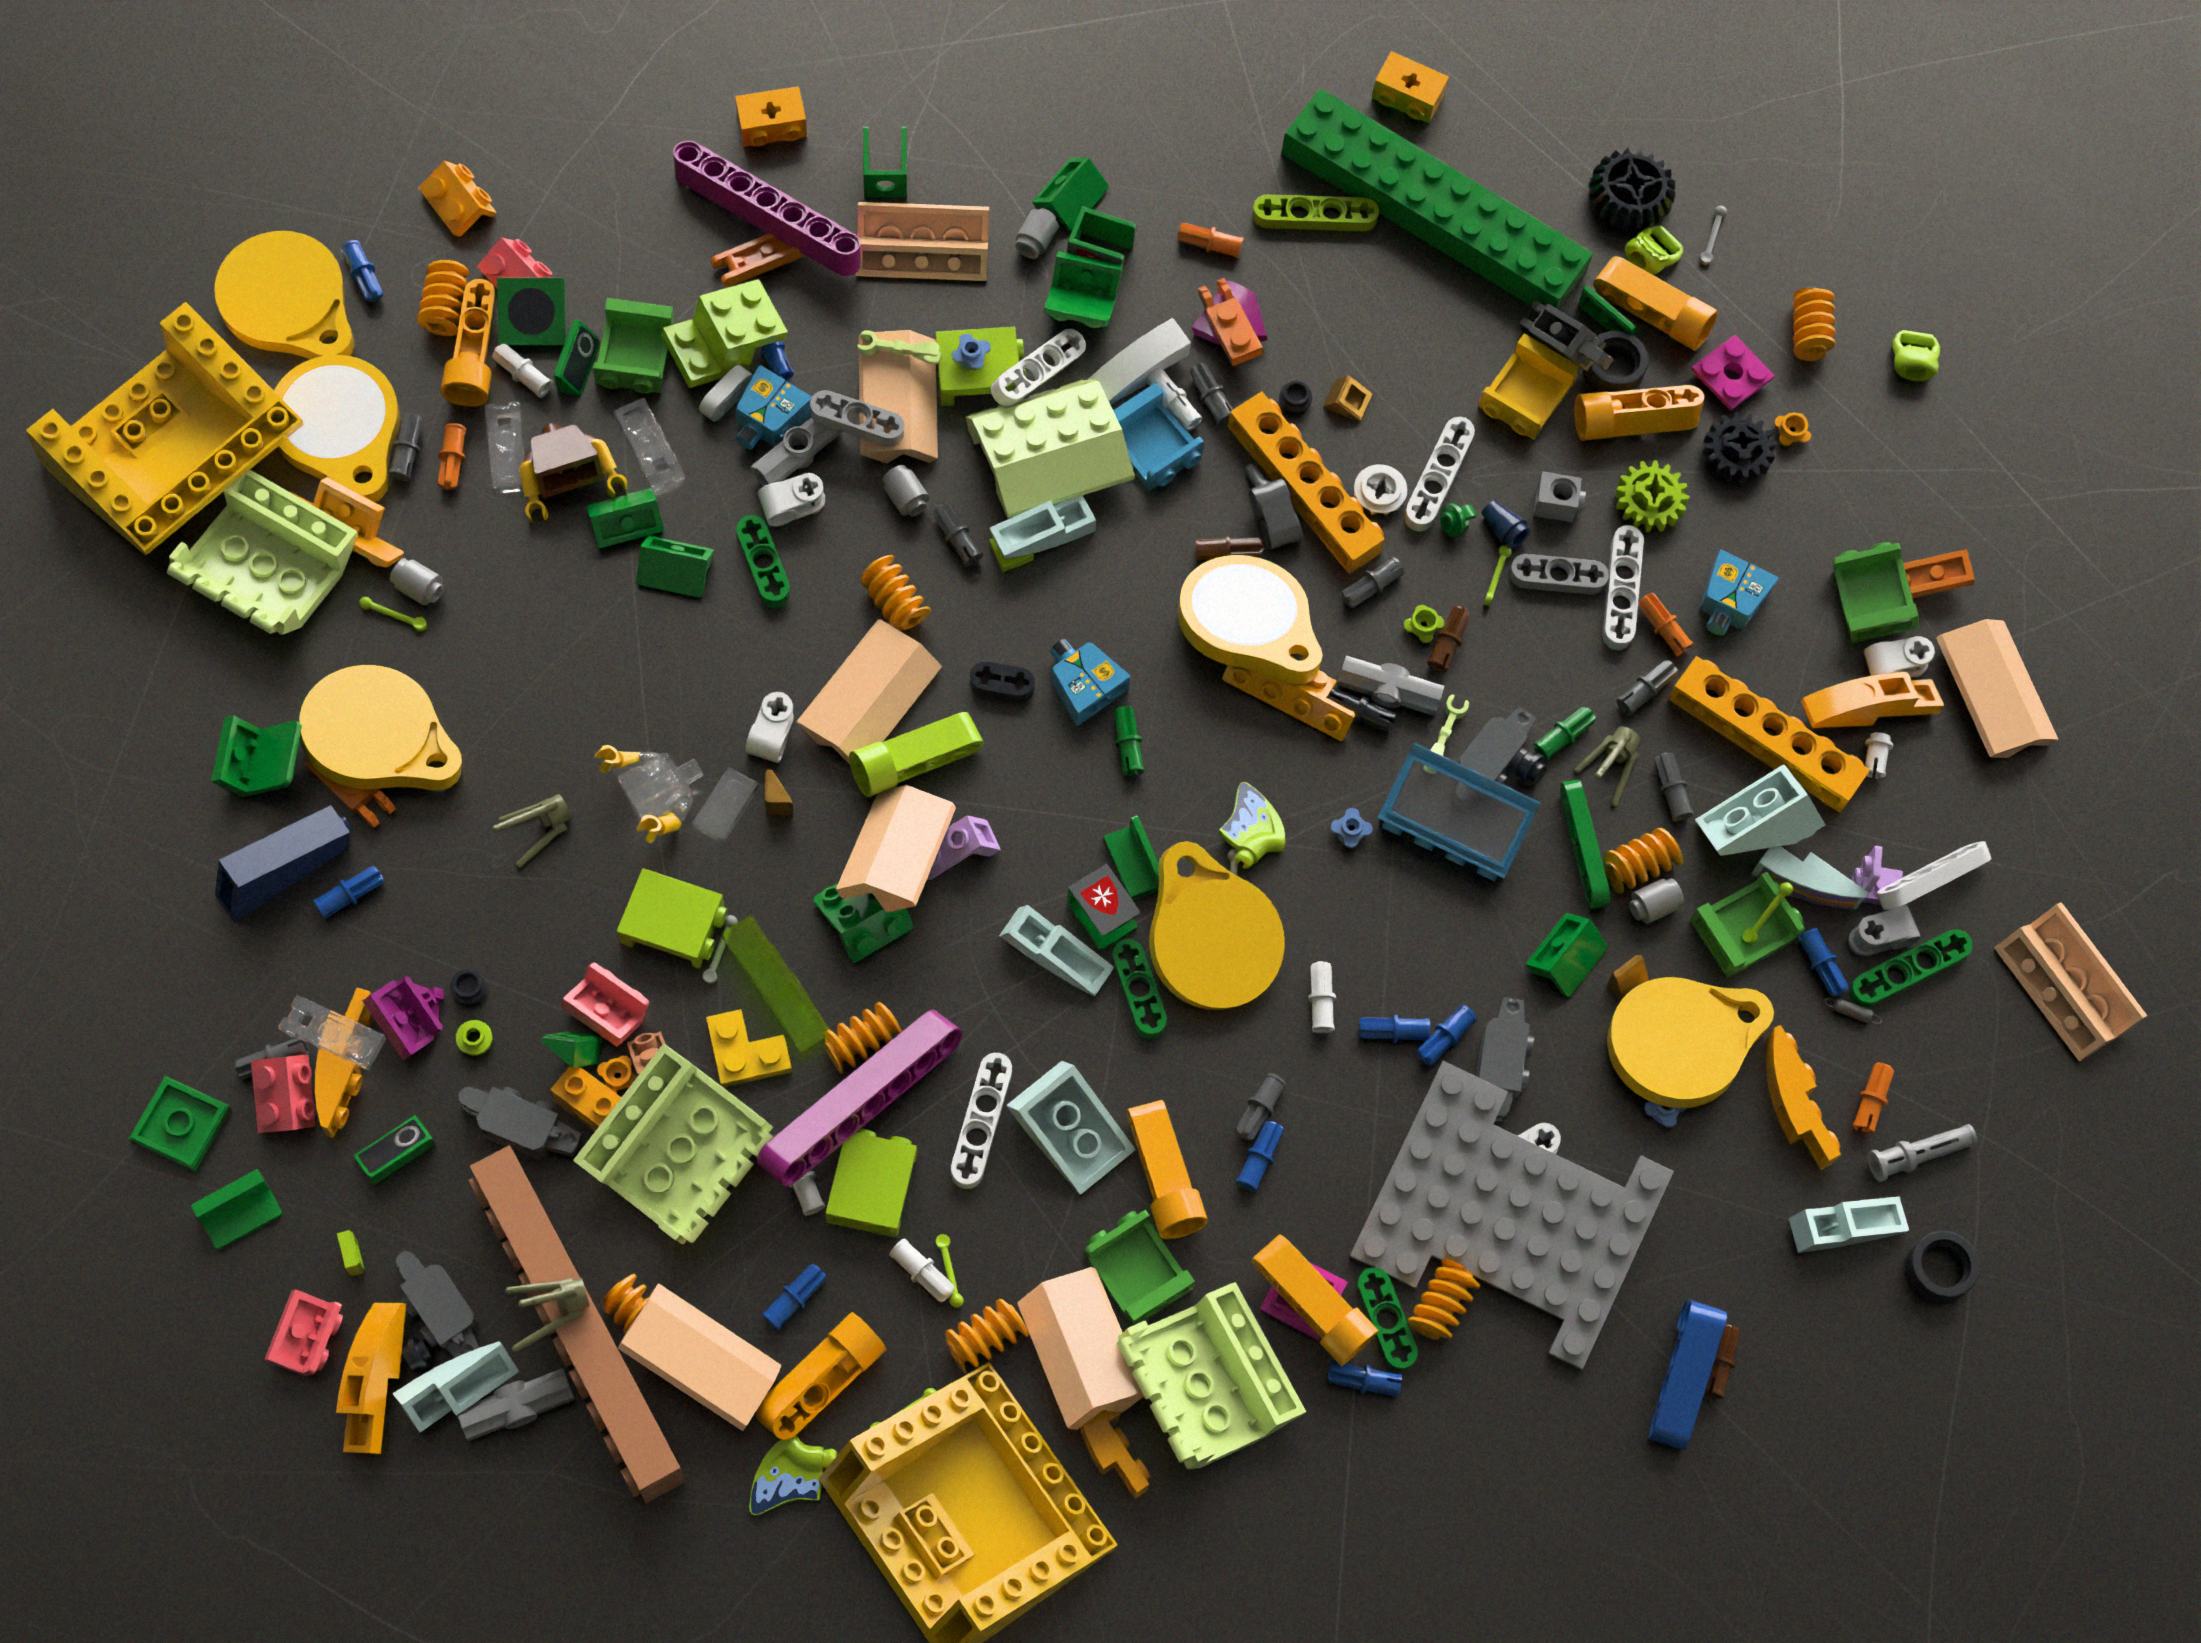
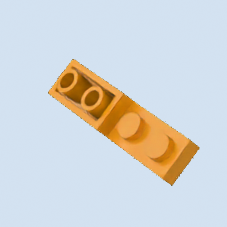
M1908 672L1887 673L1854 679L1803 697L1801 701L1812 728L1872 726L1878 717L1939 714L1944 706L1932 679L1911 680Z
M356 988L343 1020L329 1015L317 1054L315 1069L316 1108L320 1125L326 1136L334 1138L337 1129L344 1127L349 1114V1109L347 1108L352 1095L356 1096L363 1082L361 1071L357 1063L352 1061V1058L356 1059L359 1056L363 1046V1038L361 1036L366 1025H372L374 1017L362 1001L371 995V992Z
M1779 1025L1773 1029L1766 1042V1075L1772 1104L1790 1145L1803 1139L1820 1170L1832 1165L1841 1156L1839 1151L1840 1144L1835 1134L1828 1131L1821 1120L1822 1114L1818 1105L1808 1098L1817 1087L1815 1083L1816 1077L1812 1068L1807 1063L1804 1064L1798 1055V1047L1793 1036L1790 1033H1785L1782 1026Z
M374 1303L355 1336L344 1367L336 1413L347 1414L343 1452L381 1454L388 1379H399L406 1312L405 1303Z
M1102 1410L1080 1427L1083 1440L1101 1475L1103 1476L1115 1468L1134 1499L1148 1491L1149 1483L1147 1479L1150 1478V1474L1139 1458L1134 1461L1126 1448L1130 1444L1121 1429L1117 1427L1113 1430L1111 1426L1119 1421L1121 1413Z

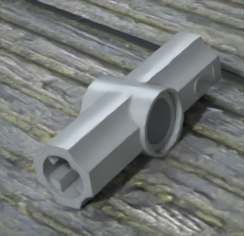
M826 405V406H825L823 409H821L820 411H821V412H826V410H827L828 408H831V407H828V406ZM811 417L803 425L789 429L784 434L783 441L751 466V470L763 486L774 482H781L795 470L809 466L813 462L815 454L840 435L842 431L818 424ZM796 445H803L806 447L803 450L792 449V447Z
M1347 655L1337 682V686L1371 696V699L1381 706L1397 708L1401 705L1433 716L1437 712L1444 689L1443 685L1411 676L1407 669L1397 664L1385 663L1379 666Z
M562 1368L528 1382L521 1380L506 1384L494 1391V1395L479 1400L458 1414V1418L467 1441H471L504 1427L506 1429H513L528 1424L538 1417L537 1414L554 1409L575 1399L565 1371Z

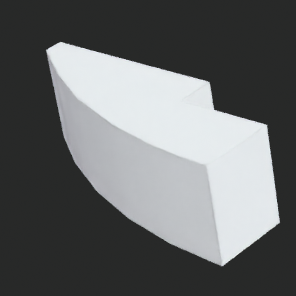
M1171 318L1119 352L1089 379L1099 381L1111 405L1147 385V377L1156 369H1166L1189 356L1191 342L1176 321Z

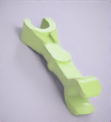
M868 330L862 331L860 336L862 340L872 341V343L868 346L857 345L859 353L863 356H872L877 351H885L898 356L912 355L914 358L929 364H938L941 358L939 345L935 342L914 343L912 345L899 340L894 342L879 340L874 332Z
M1450 695L1447 699L1445 713L1448 719L1445 726L1441 728L1437 738L1439 739L1438 742H1435L1431 751L1442 756L1445 748L1444 744L1445 742L1447 743L1454 721L1463 718L1469 707V702L1466 700L1462 709L1453 708L1451 704L1455 695ZM1426 765L1423 767V770L1435 775L1437 772Z

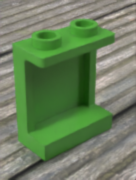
M607 298L605 305L606 323L598 362H595L593 365L595 384H600L609 389L623 387L634 389L640 393H661L670 352L661 333L663 327L675 324L673 307Z
M1883 542L1861 552L1849 550L1832 559L1833 572L1851 643L1919 628V615L1916 604L1913 603L1899 543Z
M1768 872L1761 874L1757 881L1713 905H1710L1708 902L1697 908L1690 919L1727 978L1797 941V938L1805 930L1801 914L1797 909L1791 908L1784 897L1758 931L1757 941L1749 944L1743 940L1744 931L1753 928L1780 892L1779 887L1781 884L1776 879H1772Z
M1146 1210L1138 1215L1135 1211L1128 1213L1117 1222L1119 1227L1109 1233H1106L1105 1230L1096 1233L1086 1242L1088 1246L1084 1251V1258L1090 1267L1096 1268L1103 1287L1130 1327L1147 1320L1192 1291L1195 1283L1188 1270L1183 1271L1150 1223V1215Z

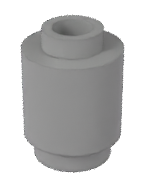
M1043 208L1031 210L1016 235L1015 248L1017 251L1031 259H1036L1039 255L1043 254L1059 228L1055 215Z
M899 465L884 475L882 479L885 484L884 490L901 515L913 517L926 509L929 495L912 470L907 469L904 465Z
M401 559L395 565L390 575V582L395 584V589L424 606L430 602H436L443 592L442 577L415 560Z
M1660 879L1632 892V901L1629 902V908L1636 920H1642L1644 923L1649 924L1678 910V906L1684 903V896L1680 886L1674 879Z

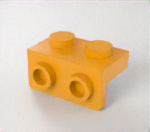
M444 160L418 188L453 235L461 237L482 214L492 218L496 211L490 204L492 201L490 196L472 181L474 176L467 167L460 163L455 165Z

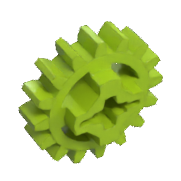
M1655 460L1651 467H1647L1644 461H1640L1637 470L1632 466L1628 467L1626 475H1621L1617 484L1619 486L1614 497L1619 498L1616 508L1625 509L1622 518L1627 520L1632 517L1635 520L1633 526L1636 528L1641 523L1645 524L1646 532H1650L1653 525H1656L1660 532L1664 531L1667 523L1673 527L1678 517L1682 518L1686 510L1685 506L1689 500V495L1684 494L1688 487L1687 483H1678L1681 473L1678 472L1672 475L1669 473L1671 465L1667 464L1663 469L1658 468V461Z

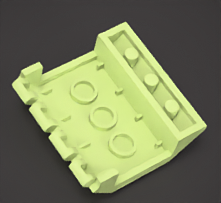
M1080 380L1060 386L1058 389L1047 390L1031 395L1029 398H1023L1010 407L998 405L996 408H988L965 417L968 432L974 445L980 443L994 473L996 493L1007 518L1017 516L1050 500L1052 504H1056L1135 479L1122 428L1098 380Z
M249 470L223 491L227 506L194 546L189 550L188 546L181 542L171 553L167 574L185 585L193 584L194 590L215 602L222 600L221 606L244 619L251 617L250 622L269 634L278 632L283 635L301 628L342 577L358 532Z
M663 1043L573 1161L642 1211L674 1240L682 1245L686 1240L693 1244L708 1225V1222L704 1219L706 1214L708 1213L714 1217L731 1195L726 1189L729 1184L737 1187L754 1164L749 1160L752 1154L758 1157L764 1145L774 1138L769 1133L773 1126L704 1072Z
M1236 1282L1206 1294L1193 1307L1149 1326L1145 1320L1127 1328L1117 1336L1119 1341L1116 1344L1127 1365L1133 1366L1134 1371L1132 1374L1145 1399L1151 1400L1150 1408L1162 1431L1164 1433L1168 1432L1170 1437L1167 1440L1179 1463L1184 1462L1187 1469L1204 1467L1254 1444L1306 1413L1304 1406Z

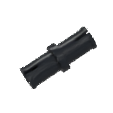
M1336 687L1332 689V696H1329L1328 699L1355 713L1353 722L1358 724L1364 722L1388 734L1393 728L1391 725L1395 723L1397 713L1370 703V699L1364 696L1360 699L1338 690Z

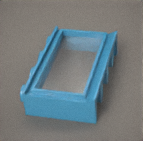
M1413 742L1377 818L1384 821L1382 828L1401 836L1404 830L1416 836L1413 841L1415 844L1430 851L1433 850L1434 846H1437L1447 851L1445 858L1461 866H1464L1466 861L1479 866L1476 873L1496 881L1497 876L1506 877L1541 802Z

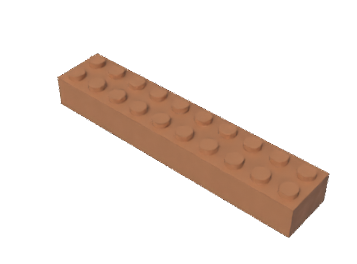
M509 1145L470 1165L474 1177L468 1181L482 1209L490 1206L491 1209L485 1211L498 1239L501 1240L506 1237L507 1241L501 1244L515 1272L523 1269L524 1272L518 1275L522 1285L556 1282L571 1277L572 1280L579 1279L580 1277L511 1146ZM552 1290L527 1293V1295L529 1298H532L534 1296L543 1295L554 1291ZM586 1290L590 1307L581 1309L583 1317L567 1322L548 1335L556 1332L557 1337L553 1338L552 1341L565 1367L573 1365L574 1369L569 1371V1374L582 1400L590 1397L591 1402L586 1404L597 1429L599 1432L606 1429L609 1433L603 1437L616 1465L624 1462L626 1468L620 1471L633 1497L641 1494L646 1504L686 1481L673 1452ZM556 1300L541 1303L535 1307L544 1326L568 1313L567 1310L559 1312Z

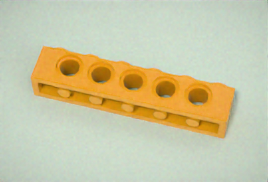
M1261 391L1230 411L1228 421L1230 431L1272 482L1283 479L1289 490L1292 506L1348 574H1351L1381 554L1385 538L1380 526L1375 522H1370L1365 516L1360 502L1354 497L1350 498L1343 489L1339 477L1326 469L1322 464L1319 453L1314 448H1309L1302 440L1299 429L1293 423L1289 424L1282 416L1279 405L1273 399L1269 400ZM1269 429L1272 430L1274 434H1265L1261 430ZM1288 453L1293 455L1295 458L1286 459L1282 457L1281 454ZM1310 478L1314 480L1315 483L1308 484L1303 482L1301 479ZM1322 503H1332L1335 508H1326ZM1351 527L1356 532L1347 533L1342 528Z
M1698 656L1694 658L1680 677L1668 700L1774 770L1784 764L1803 789L1839 813L1845 808L1870 771L1859 758L1842 752L1835 747L1830 739L1818 736L1810 731L1801 720L1796 717H1789L1778 710L1772 701L1767 698H1760L1748 690V687L1743 682L1731 679L1722 673L1714 663L1702 660ZM1706 690L1715 691L1719 698L1709 696ZM1734 709L1744 710L1748 717L1738 715ZM1763 728L1773 729L1777 736L1767 734ZM1792 747H1800L1806 755L1797 754ZM1822 766H1829L1835 774L1826 773Z

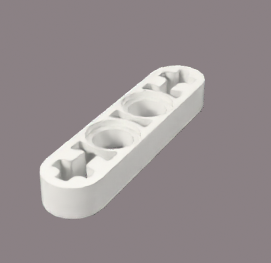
M1066 329L996 379L991 386L993 398L1003 406L1010 407L1074 362L1085 351L1086 343L1083 336L1074 329ZM1069 343L1072 347L1064 353L1061 347ZM1043 354H1048L1053 358L1055 367L1048 365L1044 361ZM1022 369H1029L1033 373L1035 381L1028 380L1024 376ZM1014 382L1017 387L1013 391L1008 392L1005 388Z
M1454 417L1450 419L1434 448L1406 508L1405 523L1412 530L1425 531L1433 525L1474 437V425L1467 418ZM1461 429L1464 433L1460 437L1457 446L1451 444L1454 433ZM1441 454H1449L1454 458L1455 464L1451 467H1444L1439 464L1437 457ZM1428 481H1436L1442 486V491L1438 494L1429 493L1426 491L1424 484ZM1422 502L1428 503L1425 516L1417 519L1415 515L1420 510Z
M1624 525L1618 528L1610 548L1609 578L1607 581L1602 637L1604 643L1614 650L1627 648L1631 644L1636 632L1644 538L1641 531L1631 525ZM1624 537L1630 538V543H1632L1628 555H1623L1625 550ZM1627 566L1633 571L1634 576L1630 579H1622L1617 575L1616 568ZM1624 596L1629 599L1631 607L1626 610L1618 609L1613 604V598ZM1618 620H1623L1621 632L1624 636L1622 639L1616 638V633L1614 632Z
M1981 841L1964 846L1878 890L1877 895L1883 910L1905 905L1987 863L1992 858L1986 842Z
M1001 1053L988 1054L980 1064L952 1160V1180L963 1189L976 1187L983 1178L1010 1084L1012 1064L1009 1058ZM995 1063L1001 1064V1070L1005 1074H998L994 1088L988 1086L991 1071L986 1068H993ZM983 1095H990L996 1100L997 1106L991 1112H982L976 1106L977 1099ZM975 1128L981 1129L986 1133L987 1140L983 1145L973 1146L967 1141L966 1135L968 1132ZM968 1153L975 1155L972 1169L977 1173L970 1174L968 1179L962 1178V1171L957 1169L958 1167H965Z

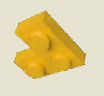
M741 1009L706 1017L719 1078L723 1088L792 1072L784 1035L749 1042Z

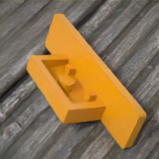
M328 477L320 481L314 503L290 492L356 530L358 536L352 551L368 558L372 564L389 567L402 559L404 554L402 550L376 537L385 510L381 505Z
M1227 665L1222 677L1225 682L1339 741L1345 739L1355 717L1353 711L1328 699L1337 681L1328 677L1320 670L1314 680L1306 684H1291L1266 673Z

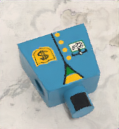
M760 365L736 408L737 422L743 427L736 436L737 441L749 450L756 445L760 438L772 446H777L783 441L784 434L789 429L802 425L811 416L810 401L812 396Z
M1720 549L1711 568L1700 609L1703 612L1711 615L1706 625L1707 629L1716 635H1724L1729 625L1737 629H1743L1769 597L1779 577Z
M1062 639L1050 649V654L1058 662L1051 670V682L1077 726L1129 690L1131 676L1093 643L1088 642L1075 651L1066 639Z

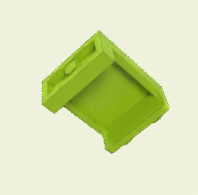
M1015 326L936 332V343L939 345V351L941 352V358L937 364L941 406H954V396L992 394L991 386L994 381L1017 364L1019 359H1024L1023 339H1016ZM970 334L973 339L979 341L986 340L990 343L991 349L989 353L985 354L982 368L977 370L967 369L952 359V352L958 349L961 335ZM971 349L968 352L972 354L974 350ZM1023 368V374L1027 378L1026 368ZM1013 382L1005 389L1008 392L1013 391L1017 386Z
M642 868L617 929L619 943L633 947L634 943L638 942L692 961L693 967L700 969L703 959L709 960L715 946V940L712 939L716 927L721 929L724 925L728 909L724 907L722 894Z
M866 1129L858 1130L842 1144L825 1213L826 1223L898 1238L904 1202L913 1165L916 1162L917 1146L911 1145L912 1142L903 1137L892 1136L890 1140L876 1137V1133Z

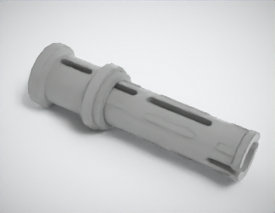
M1967 1124L1911 1144L1907 1141H1899L1893 1148L1881 1152L1878 1150L1870 1151L1868 1153V1164L1875 1179L1882 1182L1887 1180L1889 1175L1901 1171L1906 1173L1913 1172L1919 1163L1942 1157L1967 1147L1976 1146L1977 1136L1973 1127ZM1951 1141L1950 1144L1930 1150L1931 1146ZM1895 1159V1162L1888 1163L1889 1160Z

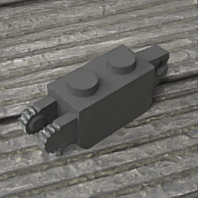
M1537 301L1532 304L1531 307L1539 316L1534 322L1523 318L1519 323L1544 345L1584 370L1588 371L1593 363L1607 370L1614 359L1603 351V348L1606 346L1603 340L1583 324L1550 304L1544 306Z
M1520 706L1505 720L1501 717L1491 718L1460 756L1459 764L1504 785L1508 778L1505 775L1506 771L1511 765L1517 768L1522 758L1528 753L1524 747L1528 740L1527 735L1536 718ZM1458 781L1450 803H1452L1454 809L1463 811V809L1469 808L1478 796L1485 799L1487 794Z
M1503 997L1497 1018H1493L1486 1023L1485 1030L1481 1034L1476 1077L1508 1091L1494 1125L1503 1123L1510 1112L1512 1101H1516L1521 1091L1527 1090L1529 1070H1524L1525 1057H1531L1534 1037L1528 1036L1530 1024L1525 1023L1524 1001Z
M468 1086L458 1092V1102L463 1112L477 1119L484 1138L505 1147L510 1145L512 1150L536 1160L546 1157L549 1151L574 1157L581 1144L582 1134L561 1122L559 1114L556 1113L557 1109L546 1102L537 1101L536 1104L523 1099L524 1095L509 1087H504L503 1090L492 1086L490 1092L487 1093L478 1088L474 1089V1087Z
M409 1250L400 1252L395 1259V1264L405 1280L400 1287L406 1295L400 1301L406 1304V1310L412 1318L419 1314L426 1325L420 1331L430 1346L433 1348L439 1344L444 1353L449 1352L454 1358L480 1348L473 1335L477 1331L478 1320L443 1267L431 1264L424 1268L413 1252H409Z

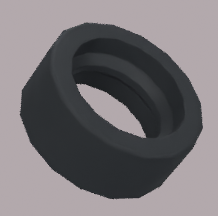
M1608 331L1598 335L1606 343L1603 351L1618 350L1625 353L1632 359L1635 369L1630 376L1623 378L1612 377L1605 374L1598 365L1593 363L1588 371L1583 369V374L1588 384L1597 392H1618L1637 389L1648 367V353L1644 344L1634 335L1624 331Z
M1937 1231L1927 1234L1911 1248L1906 1258L1905 1273L1910 1286L1919 1296L1930 1302L1946 1304L1957 1301L1974 1287L1979 1277L1980 1262L1975 1249L1965 1238L1954 1232ZM1935 1247H1944L1958 1257L1963 1267V1275L1955 1286L1942 1288L1933 1284L1925 1276L1922 1269V1258L1928 1250Z

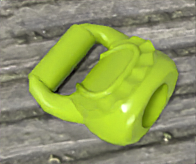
M1658 225L1651 228L1646 227L1625 246L1629 262L1652 275L1659 273L1665 266L1678 262L1684 252L1683 245L1663 226ZM1653 234L1672 255L1667 254L1666 250H1663L1650 235Z
M1907 330L1898 332L1892 341L1896 373L1912 381L1932 379L1937 374L1939 368L1940 345L1937 339L1932 334ZM1911 345L1924 346L1925 348L1916 347V346H1911Z

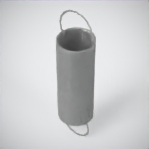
M1838 998L1837 1002L1835 1001L1833 1011L1868 1024L1870 1023L1869 1021L1873 1014L1872 1010Z

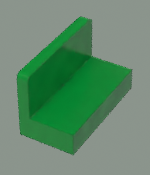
M1069 158L1032 200V204L1038 210L1043 208L1054 212L1066 230H1073L1082 206L1091 209L1109 189V185L1090 158Z
M651 488L586 505L598 548L665 531L657 499Z
M648 535L640 546L636 583L646 587L700 598L704 593L706 573L713 562L715 549Z
M1136 815L1130 818L1129 827L1103 836V843L1120 882L1132 900L1142 898L1159 890V863L1140 819Z
M1565 913L1525 965L1532 974L1550 978L1563 996L1570 997L1608 949V945L1590 919Z
M258 1169L191 1205L195 1215L204 1226L217 1250L227 1247L283 1215L268 1184Z

